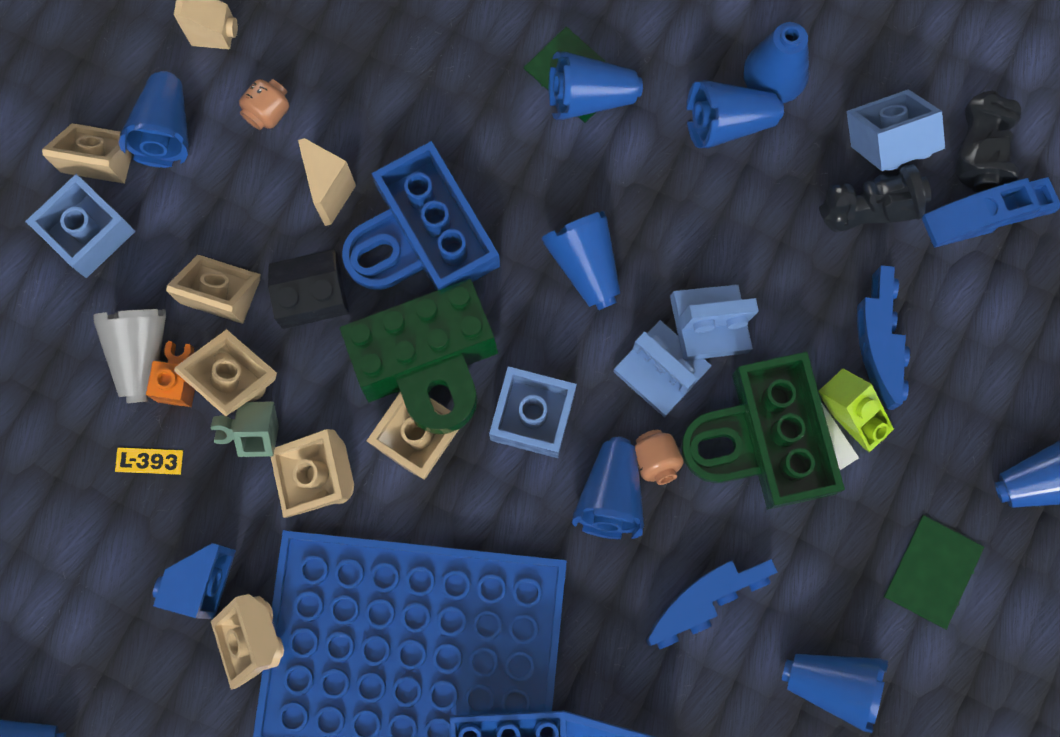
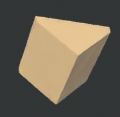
M73 123L42 149L43 156L60 173L77 174L78 176L124 184L132 153L127 149L126 153L121 151L118 143L120 131Z
M305 138L300 139L298 143L313 203L324 225H331L356 187L347 161Z
M197 255L167 285L166 291L182 305L243 324L259 284L261 274Z
M400 392L366 441L404 469L425 480L458 430L447 434H434L421 429L411 419ZM430 398L436 413L446 415L451 412Z

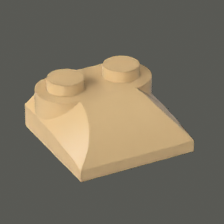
M227 329L177 365L174 370L225 416L248 401L260 399L265 394L266 387L275 381L277 372Z
M326 429L275 447L274 456H270L283 518L331 504L345 503L353 494L354 481L346 446L335 430Z
M247 594L235 597L211 620L231 689L240 687L263 670L277 667L284 654L283 643L276 635L272 623V608L260 596L253 597Z

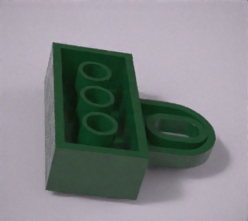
M471 278L339 327L360 388L368 403L400 391L413 422L421 429L434 434L454 432L469 422L477 407V392L467 365L498 354L494 335ZM436 385H445L450 390L454 400V408L449 414L440 415L434 411L429 393Z
M808 352L739 366L732 377L740 406L705 413L696 418L684 433L681 445L682 456L686 466L695 476L710 483H725L758 475L767 510L836 495L845 490ZM724 436L733 442L734 450L732 454L705 459L699 455L697 450L699 442Z

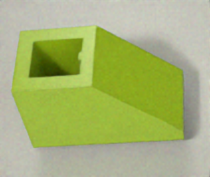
M845 369L840 370L818 391L829 413L866 451L871 452L894 430L872 384Z

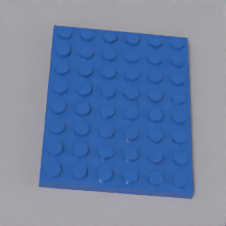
M283 530L272 601V623L276 635L283 643L284 654L277 667L262 671L253 737H450V716L552 711L567 560Z

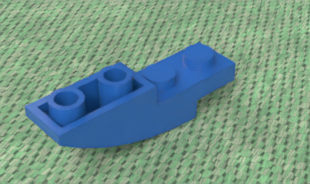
M1049 177L1029 182L1028 178L957 200L924 214L921 219L935 248L989 234L1001 226L1055 213L1060 209V201Z
M881 265L872 275L871 298L865 297L857 306V330L863 362L874 390L884 407L888 410H894L902 405L908 396L909 384L907 380H904V367H907L909 364L910 348L905 346L906 335L892 334L896 330L898 320L897 312L893 311V299L897 298L899 291V280L894 278L895 267Z
M772 559L740 573L737 572L733 561H729L694 581L665 608L646 637L648 646L657 644L660 650L678 642L677 634L690 629L693 635L711 627L710 619L718 616L712 602L717 601L718 606H722L739 598L736 591L749 586L752 592L770 584L769 576L778 573Z

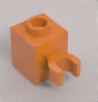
M168 341L164 348L168 362H152L146 396L158 403L192 407L195 389L174 370L177 365L194 354V347L190 344H185L183 354L175 356L176 344Z

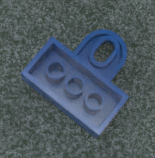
M432 141L371 173L376 188L389 209L357 226L344 242L342 251L343 263L348 274L357 284L372 290L387 289L424 269L434 288L438 291L470 278L473 282L500 267V258L497 250ZM387 244L393 248L389 258L373 267L364 268L359 265L360 257L375 247Z

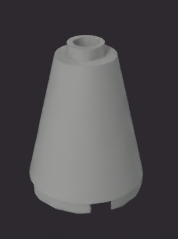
M165 309L118 311L115 315H107V312L94 314V325L118 396H126L127 403L147 402L148 396H146L152 362H160L166 320Z

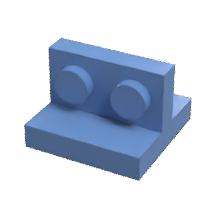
M738 285L673 291L670 295L684 360L747 354L753 349L747 325L759 312L756 298L742 300Z
M659 320L648 333L644 331L635 341L633 349L616 366L613 372L665 418L712 365L704 358L684 360L678 335Z

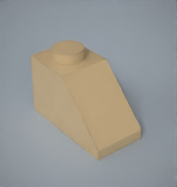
M176 0L174 17L191 46L230 49L232 38L237 36L238 23L226 3L219 0Z

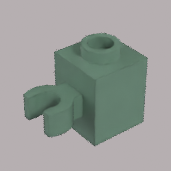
M246 402L237 409L235 419L222 415L213 417L211 430H216L214 443L227 444L234 440L238 457L274 456L279 429L274 402Z

